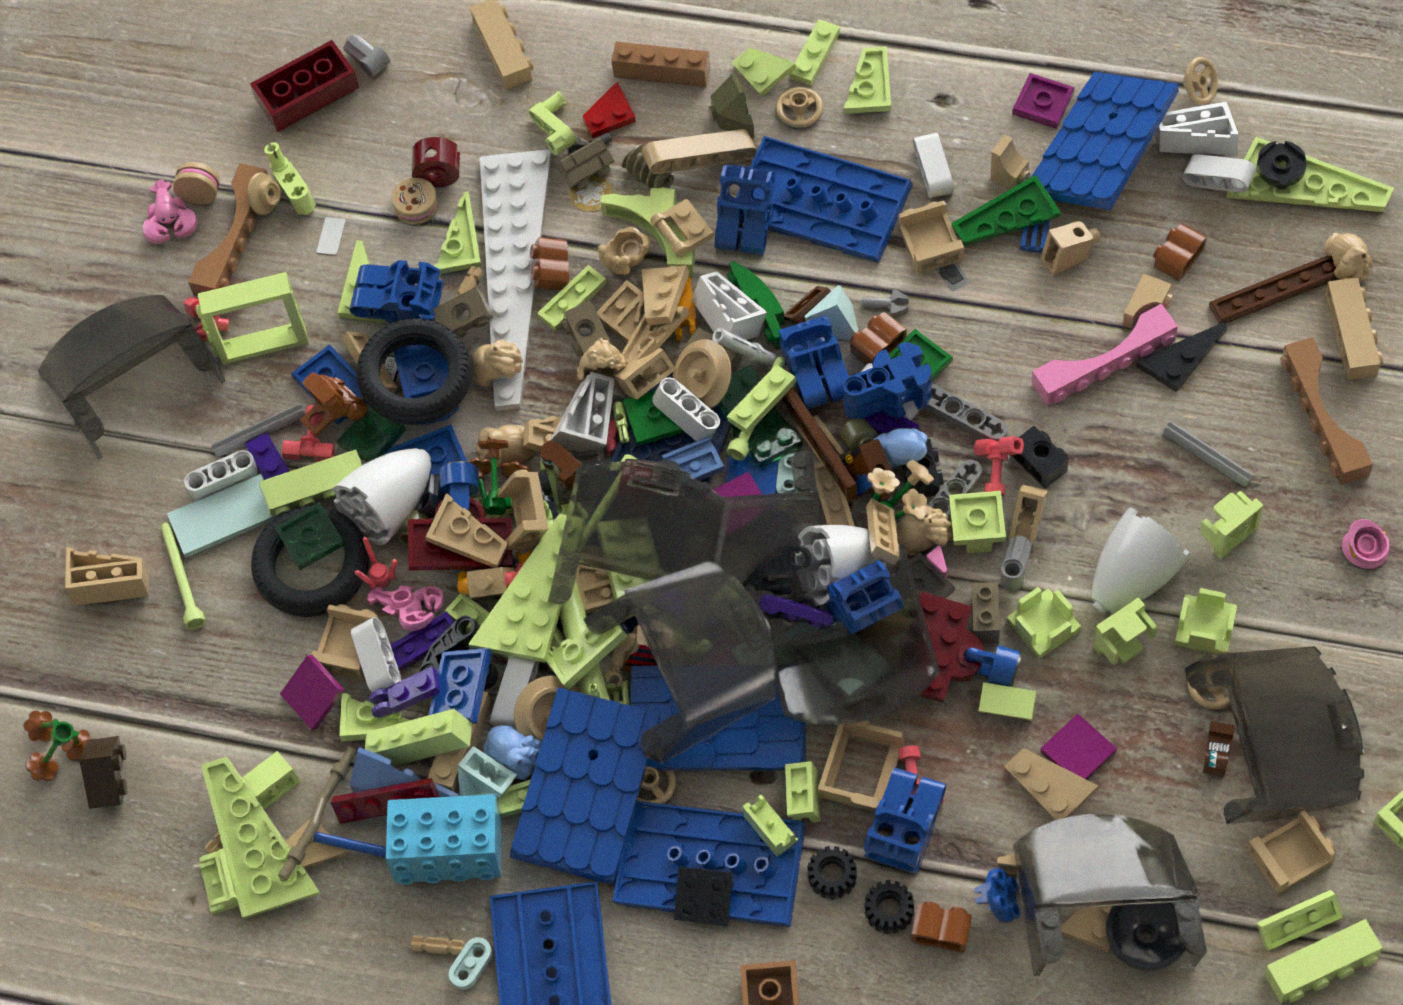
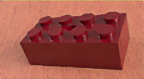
M333 40L250 83L255 100L277 132L359 88L355 71Z

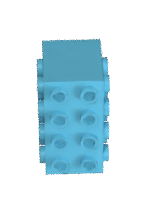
M496 795L388 800L386 861L394 883L409 885L420 881L437 883L440 880L462 882L473 878L491 880L494 877H502V817Z

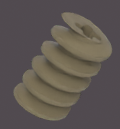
M643 144L637 145L623 159L622 167L626 168L634 177L640 179L642 183L647 184L650 189L671 187L674 176L671 175L672 172L652 174L641 153L644 147Z

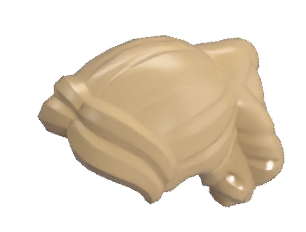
M636 227L618 230L607 245L602 244L598 246L599 259L602 265L609 268L613 275H627L630 273V268L638 265L648 253L651 239L647 234L641 233Z
M1335 233L1326 240L1324 252L1326 255L1332 256L1336 266L1334 275L1338 279L1358 278L1361 284L1370 277L1373 261L1367 253V245L1360 237L1350 233Z
M600 338L582 356L579 368H577V379L582 382L591 372L614 378L613 374L616 371L626 367L625 357L615 346L609 344L607 338Z
M504 339L479 347L471 356V380L477 386L488 387L494 379L502 378L503 376L507 378L514 377L516 373H520L522 370L521 363L523 360L519 348L514 343L506 342Z
M504 425L498 429L484 428L479 431L478 442L489 439L508 441V448L499 449L497 467L511 461L524 462L535 453V450L523 447L524 427ZM477 442V457L481 460L489 459V450L480 449Z
M928 506L930 512L924 519L919 521L913 516L907 515L896 525L897 540L905 556H918L922 551L930 549L935 545L944 547L948 541L953 539L952 523L948 521L949 517L946 513H943L939 508L933 509Z

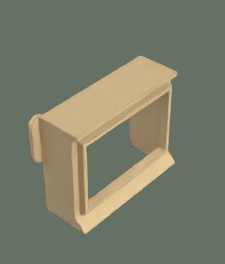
M843 713L818 786L820 800L826 799L875 812L883 798L894 767L897 768L898 749L904 747L903 733L870 725L869 719L866 717ZM850 736L890 746L874 797L833 788Z

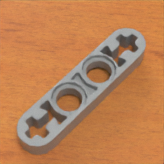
M932 384L931 395L934 394L935 399L931 398L925 408L926 410L982 440L992 439L999 442L1000 438L1007 437L1008 429L1005 422ZM950 404H955L960 409L957 413L951 414L945 408ZM970 416H978L981 422L978 425H971L967 419ZM1000 429V433L992 435V431Z
M966 460L961 463L927 506L933 509L936 505L946 506L948 509L946 515L950 519L949 495L951 494L948 490L953 486H958L963 490L962 494L971 493L982 478L980 463L975 460ZM972 469L975 470V475L970 474L965 483L963 480L966 478V470L969 472Z

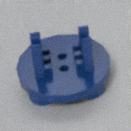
M1002 868L991 869L988 872L986 883L974 888V892L981 894L980 897L975 898V903L989 904L988 909L994 913L1000 922L1008 923L1013 919H1018L1020 917V908L1017 904L1015 893L1018 891L1016 878L1014 876L1009 877Z

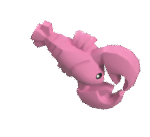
M163 179L155 181V185L151 186V193L156 194V203L148 206V219L142 226L144 237L153 244H161L170 240L169 231L164 226L158 224L159 222L171 224L176 221L174 231H178L175 232L177 238L191 235L198 225L196 214L187 208L182 199L179 197L172 198L168 192L172 186L169 182H164Z
M399 586L398 590L392 592L382 591V587H376L368 593L367 602L369 604L377 601L385 606L382 608L385 613L391 614V616L399 615V622L404 630L415 631L426 627L434 617V613L430 612L427 614L426 611H422L420 602L423 601L426 608L430 611L432 610L431 605L435 604L434 612L437 613L444 604V596L442 590L432 586L421 588L413 593V586Z

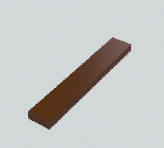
M1327 255L1210 301L1209 308L1219 324L1222 322L1226 324L1325 285L1329 281L1337 280L1338 278L1334 275L1336 266L1332 256Z
M792 387L781 398L846 499L849 502L856 499L857 487L855 481Z

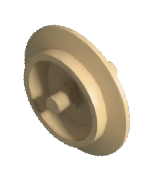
M701 339L691 343L682 351L675 364L676 370L673 371V379L682 384L710 409L715 407L726 394L731 379V363L726 350L715 341Z
M544 676L532 681L521 691L515 704L514 723L516 730L526 737L532 735L534 739L541 740L542 744L558 687L580 693L579 688L576 685L570 689L566 688L557 676Z

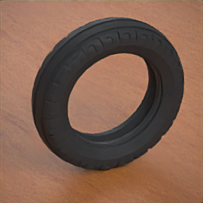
M405 319L381 328L367 341L357 363V383L364 400L376 413L400 424L420 425L445 417L461 403L470 387L472 362L463 341L448 327L427 319ZM411 345L428 346L437 350L445 357L450 366L449 374L444 384L438 390L420 398H404L391 393L385 388L379 378L381 366L391 353L402 347Z
M303 506L286 511L273 519L256 540L251 558V571L254 583L263 598L273 607L284 613L300 617L327 614L328 605H345L354 597L364 582L355 575L357 570L365 575L368 570L369 556L363 542L364 536L359 527L349 517L328 507ZM308 532H322L336 538L344 547L345 559L339 574L330 583L314 590H297L288 587L278 579L275 571L277 556L283 546L292 538Z

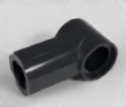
M440 473L429 475L424 495L417 504V511L430 517V519H434L436 507L445 497L440 492Z

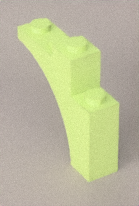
M666 187L651 188L650 196L640 194L633 196L619 194L601 195L603 216L621 218L645 229L663 249L667 258V267L686 265L690 272L688 277H693L696 249L682 257H677L673 252L672 245L662 232L650 222L651 217L656 213H663L676 205L675 189ZM672 221L668 222V226L679 240L685 242L686 239Z

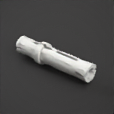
M717 328L713 333V341L745 356L746 360L752 363L758 362L767 368H772L777 358L776 354L763 349L760 344L756 342L750 343L723 328Z

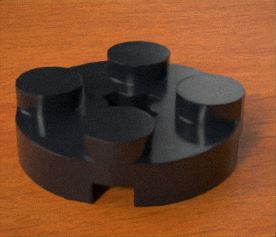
M1277 141L1266 144L1260 150L1256 172L1266 183L1283 190L1288 188V186L1298 183L1303 178L1306 170V156L1304 151L1292 142L1285 141L1284 144H1276ZM1276 161L1280 163L1283 161L1287 162L1286 167L1277 166Z

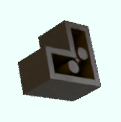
M119 736L87 740L79 762L89 809L121 805L124 795H127V783L125 779H121L120 774L122 763L126 760V748L124 744H120Z

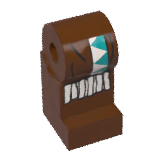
M548 441L541 446L540 455L545 468L554 470L558 474L560 486L565 491H569L586 476L583 464L559 443Z
M1211 721L1203 773L1221 777L1225 776L1235 730L1234 725Z

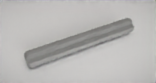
M297 404L213 443L212 449L215 455L220 457L244 446L245 443L265 433L270 434L300 420L305 415V411L301 404Z
M1169 422L1164 428V435L1243 487H1246L1253 478L1252 473L1174 422Z

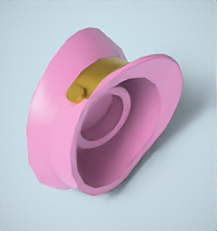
M1360 519L1350 526L1349 532L1342 540L1343 553L1350 562L1364 569H1374L1381 566L1388 558L1389 539L1386 532L1371 520Z

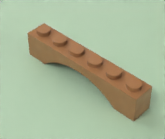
M239 163L231 182L236 197V215L232 227L221 244L208 256L196 263L188 281L193 295L198 296V293L229 286V279L232 273H235L237 270L238 258L245 251L246 239L249 233H252L254 230L255 218L257 216L248 200V185L256 173L263 172L268 174L266 169Z
M1311 337L1285 345L1283 355L1280 357L1282 368L1284 371L1288 370L1291 387L1300 396L1301 409L1304 413L1307 412L1310 418L1309 424L1313 434H1317L1319 437L1320 450L1324 456L1327 455L1330 461L1329 468L1332 476L1337 477L1340 485L1369 477L1373 463L1363 442L1343 431L1331 419L1323 406L1318 387V375L1323 357L1314 338Z

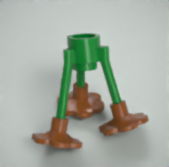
M497 439L479 441L478 446L480 449L489 450V459L473 458L470 460V463L478 468L482 506L486 513L490 515H502L506 512V509L511 508V498H498L497 459H499V449L508 448L509 443L507 440ZM516 461L503 463L501 466L502 475L508 479L517 470L531 471L529 467L521 465ZM491 473L492 490L487 495L483 481L485 480L484 476Z
M32 711L29 714V719L23 724L24 730L28 732V738L31 741L41 740L43 742L51 738L53 744L47 753H32L30 760L25 764V768L28 772H31L32 779L36 781L42 779L44 781H51L54 778V773L59 770V765L53 761L52 756L57 747L61 746L69 760L75 761L78 758L80 759L87 740H91L89 732L87 730H80L78 732L68 722H59L57 719L52 720V714L48 711Z

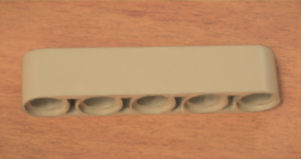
M739 129L654 141L646 144L641 153L652 174H662L748 161L755 156L757 150L748 131Z

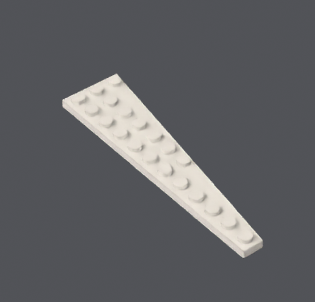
M550 149L480 157L488 305L494 316L489 319L491 344L501 339L509 343L512 342L519 348L523 360L520 373H516L512 378L503 376L493 380L496 411L521 409L526 354L532 320L531 313L535 296L534 280H531V268L534 265V261L530 258V247L532 244H535L538 237H542L547 184L552 158Z

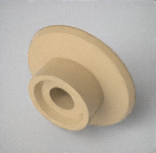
M259 172L253 175L249 182L248 200L251 208L258 215L265 216L271 213L279 203L281 189L268 174Z

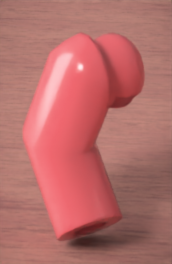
M219 318L215 322L218 330L228 331L229 319ZM200 322L195 327L194 334L198 341L203 342L208 337L207 333L204 332L202 322Z
M615 418L609 421L607 444L605 446L608 455L614 454L618 444L616 436L619 431L616 427Z

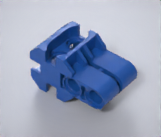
M731 164L723 166L720 177V184H722L721 193L717 200L718 217L714 241L715 249L737 252L742 232L741 252L764 255L769 220L774 204L772 198L773 190L776 189V171ZM732 184H736L740 188V195L737 198L730 194L729 189ZM757 187L764 191L765 196L762 201L756 200L753 196V192Z
M398 260L391 264V266L361 265L349 311L354 316L360 318L386 320L390 324L405 319L436 321V316L432 309L439 306L444 285L443 280L438 279L440 271L437 267L426 262H419V268H411L408 262Z
M825 315L778 330L782 357L785 359V365L789 368V373L796 377L794 386H796L800 399L807 410L828 404L824 388H826L831 402L844 399L843 383L849 375L842 360L837 338L832 334L829 318Z
M908 342L898 344L902 355L890 359L886 349L880 351L873 361V368L846 378L843 383L844 413L847 418H865L881 411L900 418L906 415L902 404L912 400L918 410L926 408L932 393V370L929 364L921 366L923 352L920 346Z
M880 560L827 586L831 601L825 604L828 612H831L833 622L835 624L842 622L850 634L904 608L902 598L898 590L893 589L888 579L891 576Z
M894 767L883 798L875 811V820L872 827L869 828L864 845L865 858L917 875L924 859L923 855L926 846L928 847L931 840L934 823L947 784L922 777L917 792L913 795L918 775ZM909 804H912L911 808L909 809V811H908V813H907ZM883 829L893 830V834L889 837H883L879 832ZM911 836L917 837L920 840L914 845L905 843V840Z

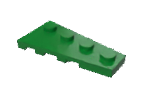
M1034 175L952 222L951 226L963 245L966 246L1062 216L1038 177Z

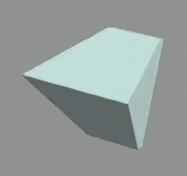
M839 285L804 316L805 320L809 321L826 315L831 323L833 336L840 340L850 341L852 336L858 331L853 305Z
M472 746L457 766L460 796L495 794L496 798H499L517 777V774Z

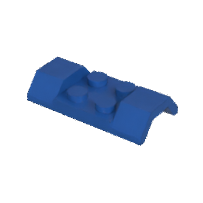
M411 345L394 351L404 398H420L430 395L438 390L446 381L449 374L448 362L437 350L423 345ZM459 406L445 417L430 423L448 420L459 410Z

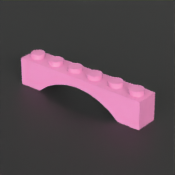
M1160 304L1141 314L1130 335L1111 351L1098 357L1081 361L1052 360L1032 371V385L1047 406L1054 402H1062L1068 395L1075 391H1083L1092 382L1104 380L1115 370L1127 368L1136 359L1152 354L1154 350L1161 346H1169L1176 339L1178 325L1164 306Z

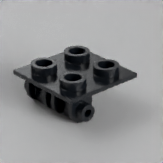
M679 866L674 920L728 926L731 891L734 886L733 872Z

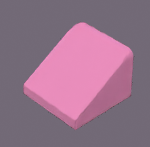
M938 545L926 556V569L941 583L945 584L947 582V568L941 546Z

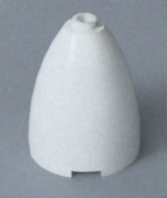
M404 449L380 456L360 466L332 488L337 497L333 501L337 510L349 517L363 533H367L369 535V542L385 545L399 531L404 521L417 507L429 479L431 457L423 449Z
M1128 508L1114 527L1102 550L1095 570L1091 599L1094 601L1092 606L1103 615L1107 612L1110 614L1116 613L1138 597L1141 601L1148 598L1174 577L1191 557V553L1185 549L1182 552L1179 548L1180 544L1177 538L1151 518L1144 516L1139 518L1136 516L1138 512L1133 508Z
M820 525L806 527L799 535L800 546L808 548L812 558L807 568L796 571L802 591H808L818 605L827 604L831 601L827 586L878 561L871 554L869 529L848 525ZM899 544L900 557L895 565L882 562L890 575L899 567L904 557L903 549ZM800 551L798 554H795V564L801 566L805 562V555Z

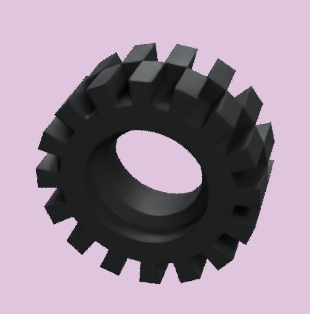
M826 846L823 852L821 849L817 850V855H812L810 858L811 862H808L807 872L810 887H813V891L816 894L821 893L822 898H826V895L830 896V900H835L837 895H839V898H843L844 893L849 894L851 887H854L856 884L857 867L853 856L848 855V851L845 849L839 851L838 846H834V850H830V846ZM829 864H836L843 870L842 877L834 882L827 881L821 874L823 868Z
M886 880V884L882 885L880 881L877 883L876 888L872 886L869 889L870 893L866 894L865 915L866 919L868 918V923L871 926L874 925L876 931L879 932L882 929L884 934H888L889 931L893 930V934L898 933L900 928L902 931L906 929L907 923L910 925L912 916H914V900L911 891L908 892V888L905 885L901 887L898 881L891 884L890 880ZM886 898H893L900 904V910L893 916H886L879 910L880 902Z

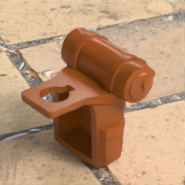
M312 372L302 382L316 400V403L300 421L314 435H318L338 418L345 416L355 422L361 420L367 413L368 407L363 399L357 397L342 379L339 380L337 377H328ZM324 411L323 421L319 425H311L310 420L312 416L321 414Z

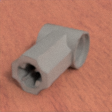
M351 35L346 39V43L343 46L344 52L356 60L368 76L373 78L390 63L389 56L382 48L378 46L374 48L359 35Z
M1017 535L1010 538L1005 560L1001 565V585L1008 591L1019 590L1024 584V574L1033 544L1026 537ZM1009 573H1015V574H1017V575H1016V576H1010V575H1008V574H1009Z

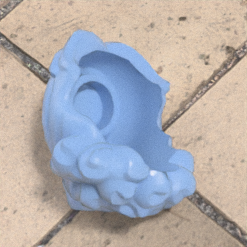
M899 428L890 431L888 434L882 433L877 438H874V440L879 439L891 470L892 468H898L900 465H907L912 459L919 461L927 453V435L915 428Z
M496 726L488 733L487 741L484 744V752L517 774L516 778L526 780L534 772L541 740L534 739L532 735L526 737L511 726Z

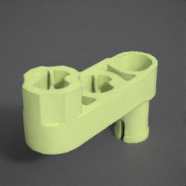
M556 92L543 103L539 102L528 110L533 122L549 135L545 142L556 156L577 143L572 130L552 114L566 105V100L560 92Z
M270 143L273 151L271 152L268 145L264 151L271 162L270 168L277 183L292 203L298 215L310 214L313 212L316 203L308 186L293 164L283 156L277 143Z

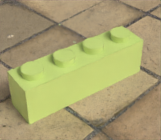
M353 450L260 481L259 489L269 516L274 514L280 516L282 513L298 506H312L315 504L314 501L322 498L324 500L335 498L336 494L332 488L351 472L362 466L357 451Z
M455 709L443 711L367 732L365 750L391 760L390 765L393 767L470 747L472 723Z
M1364 919L1267 965L1264 975L1280 1003L1287 1000L1295 1002L1305 995L1304 992L1312 988L1317 991L1326 987L1330 983L1329 980L1335 977L1343 979L1351 975L1356 967L1373 965L1379 960L1378 957L1383 947L1367 920Z

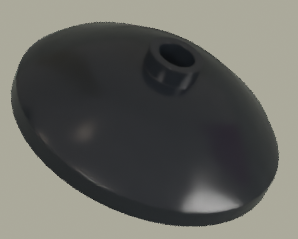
M1141 889L1127 893L1112 906L1106 921V936L1110 948L1122 962L1139 970L1154 971L1174 964L1183 955L1190 938V924L1186 912L1174 898L1157 890ZM1149 933L1151 938L1146 940L1142 937V934Z

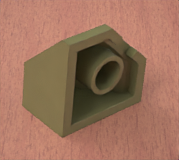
M735 73L710 96L711 106L708 107L709 114L712 120L717 121L719 128L726 131L745 129L752 139L755 138L753 120L748 112L744 90Z

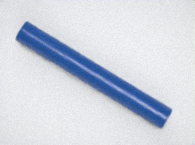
M316 832L313 842L386 858L385 846Z

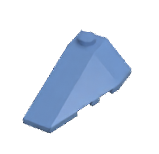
M359 747L350 787L354 793L421 779L413 774V771L407 768L405 771H400L390 765L391 760ZM434 782L440 797L460 796Z

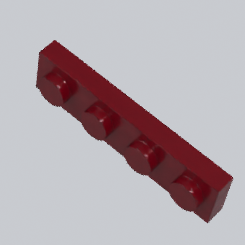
M428 778L333 796L331 805L339 824L387 815L388 800L437 798L440 796L433 779Z

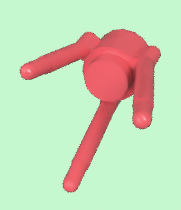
M364 537L363 542L372 563V567L369 570L370 578L358 570L355 571V575L366 582L371 589L374 587H387L391 580L396 578L397 560H392L390 570L385 564L378 563L368 538Z

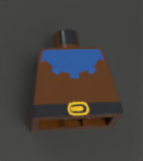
M879 439L858 446L841 460L856 483L858 497L871 493L872 497L874 496L875 491L872 483L867 479L868 474L872 473L874 468L892 471ZM886 492L881 494L878 502L881 503L890 498L889 494Z

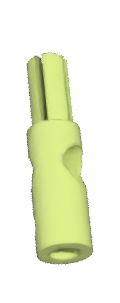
M615 402L612 406L621 443L629 442L624 404L622 402Z

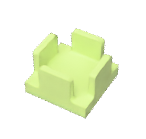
M1001 491L949 495L950 522L952 523L951 531L954 546L966 545V552L971 554L992 552L993 543L1006 542Z
M1239 491L1236 495L1234 493L1228 494L1214 506L1213 511L1221 519L1215 524H1212L1207 519L1203 520L1200 533L1214 546L1213 553L1217 557L1222 559L1259 528L1263 504L1258 499L1251 501L1243 492Z
M1037 587L1018 601L1017 610L1007 617L1009 625L1039 659L1081 631V625L1073 617V606L1058 589L1052 593L1049 588L1042 592Z
M1200 588L1198 596L1185 594L1174 645L1227 656L1237 605L1226 603V594L1218 591Z
M1139 597L1096 625L1093 648L1099 655L1104 654L1112 665L1118 662V658L1122 663H1126L1143 651L1144 647L1137 637L1144 632L1151 640L1156 637L1157 625L1145 612V604Z

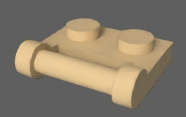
M688 199L683 200L663 213H656L650 219L651 224L658 228L672 245L673 252L677 257L684 256L714 238V232ZM672 221L686 239L685 242L679 240L668 226V222Z

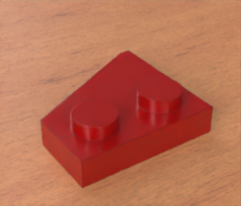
M618 82L582 116L592 139L636 122L635 115Z

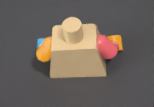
M528 549L524 554H522L521 550L516 552L518 560L516 568L499 567L478 571L456 570L459 593L461 595H469L472 600L502 597L531 555V550Z

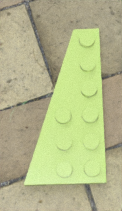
M1255 137L1244 160L1251 162L1256 167L1260 150L1270 142ZM1305 155L1306 170L1303 178L1298 183L1280 190L1266 183L1255 172L1245 192L1228 191L1226 197L1384 212L1394 188ZM1276 161L1277 166L1286 167L1287 162L1283 161L1280 163Z
M559 514L468 644L470 649L488 648L492 653L546 663L586 523L584 518Z
M223 757L202 764V772L242 918L246 919L321 894L302 864L296 865L287 881L279 878L278 874L286 863V856L291 848L229 758Z

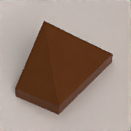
M816 286L784 314V320L799 323L806 322L804 316L831 292L828 287Z

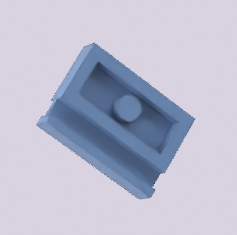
M710 437L662 455L677 490L724 471V465Z

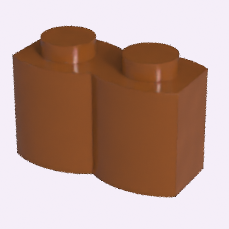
M1183 223L1169 231L1166 238L1167 242L1163 246L1160 244L1153 255V258H1155L1154 267L1179 281L1202 253L1207 241V236Z
M538 237L535 244H532L530 247V258L534 261V265L531 268V280H534L535 288L562 290L569 283L567 240Z
M885 312L878 316L875 315L868 322L867 328L857 331L850 340L851 353L866 365L868 363L873 364L878 352L886 349L888 354L891 353L907 337V329Z
M934 902L918 904L911 942L954 952H965L972 915L959 907H952L949 910L940 908V905Z

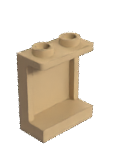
M945 201L931 202L926 206L917 209H907L903 213L898 214V228L917 274L964 261V246L961 240H957L946 213Z
M517 470L497 492L498 498L512 499L517 525L515 530L505 540L508 543L507 550L531 549L548 531L538 472Z
M342 604L337 606L328 605L327 612L329 617L318 650L312 651L311 655L330 674L363 681L365 676L352 639L351 630L373 617L378 618V615L367 609L358 611Z
M1305 810L1300 812L1298 818L1262 839L1257 836L1248 843L1247 852L1277 895L1333 864L1336 855V849L1329 838H1324L1319 831L1320 826L1317 820L1312 815L1309 816Z

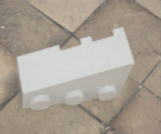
M1227 102L1167 112L1154 134L1160 152L1238 156L1239 134Z
M717 271L699 277L692 302L711 329L715 331L717 328H723L745 340L758 337L767 312Z
M591 372L579 385L549 441H556L564 448L595 457L607 444L615 379Z

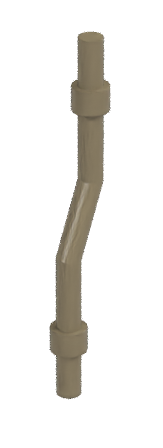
M347 747L340 761L335 762L330 771L331 776L317 797L307 828L296 846L291 847L286 856L287 861L278 874L282 880L287 881L296 865H300L306 856L305 850L319 829L327 801L339 781L344 780L349 771L348 766L357 753L354 748Z

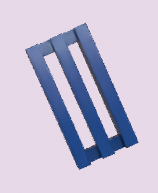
M1050 220L1044 222L1040 246H1036L1039 224H1035L1033 227L1030 245H1026L1029 227L1023 228L1020 250L1042 253L1048 235Z

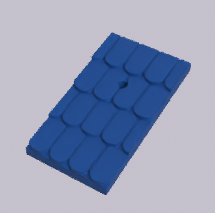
M1094 72L1077 96V102L1064 119L1062 128L1043 154V160L1031 177L1034 175L1038 177L1054 201L1111 210L1179 92L1178 84Z
M767 136L763 137L750 165L752 168L773 170L777 173L776 189L773 190L772 198L774 204L768 227L770 231L811 241L812 244L839 250L844 254L875 262H880L891 233L898 221V214L901 213L913 186L910 179ZM757 187L753 192L756 200L762 201L765 194L761 188ZM740 189L735 198H737L740 195Z
M794 665L631 666V706L660 713V721L647 767H653L656 770H785V764L806 762V686L804 667Z
M558 687L537 756L536 766L522 807L521 817L512 842L510 858L613 885L659 725L660 713Z
M637 801L618 867L613 902L626 907L655 909L662 912L675 913L679 866L733 872L734 886L731 891L730 920L791 927L806 824L802 821L782 819L797 837L798 842L776 857L744 818V814Z
M598 881L490 896L500 1005H612ZM546 939H551L554 942L552 949L545 947Z

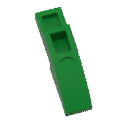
M734 261L730 262V273H727L728 281L767 312L763 323L765 327L763 329L764 336L768 343L772 342L775 350L780 349L778 330L781 329V325L785 324L784 311L779 301L766 284L754 273Z

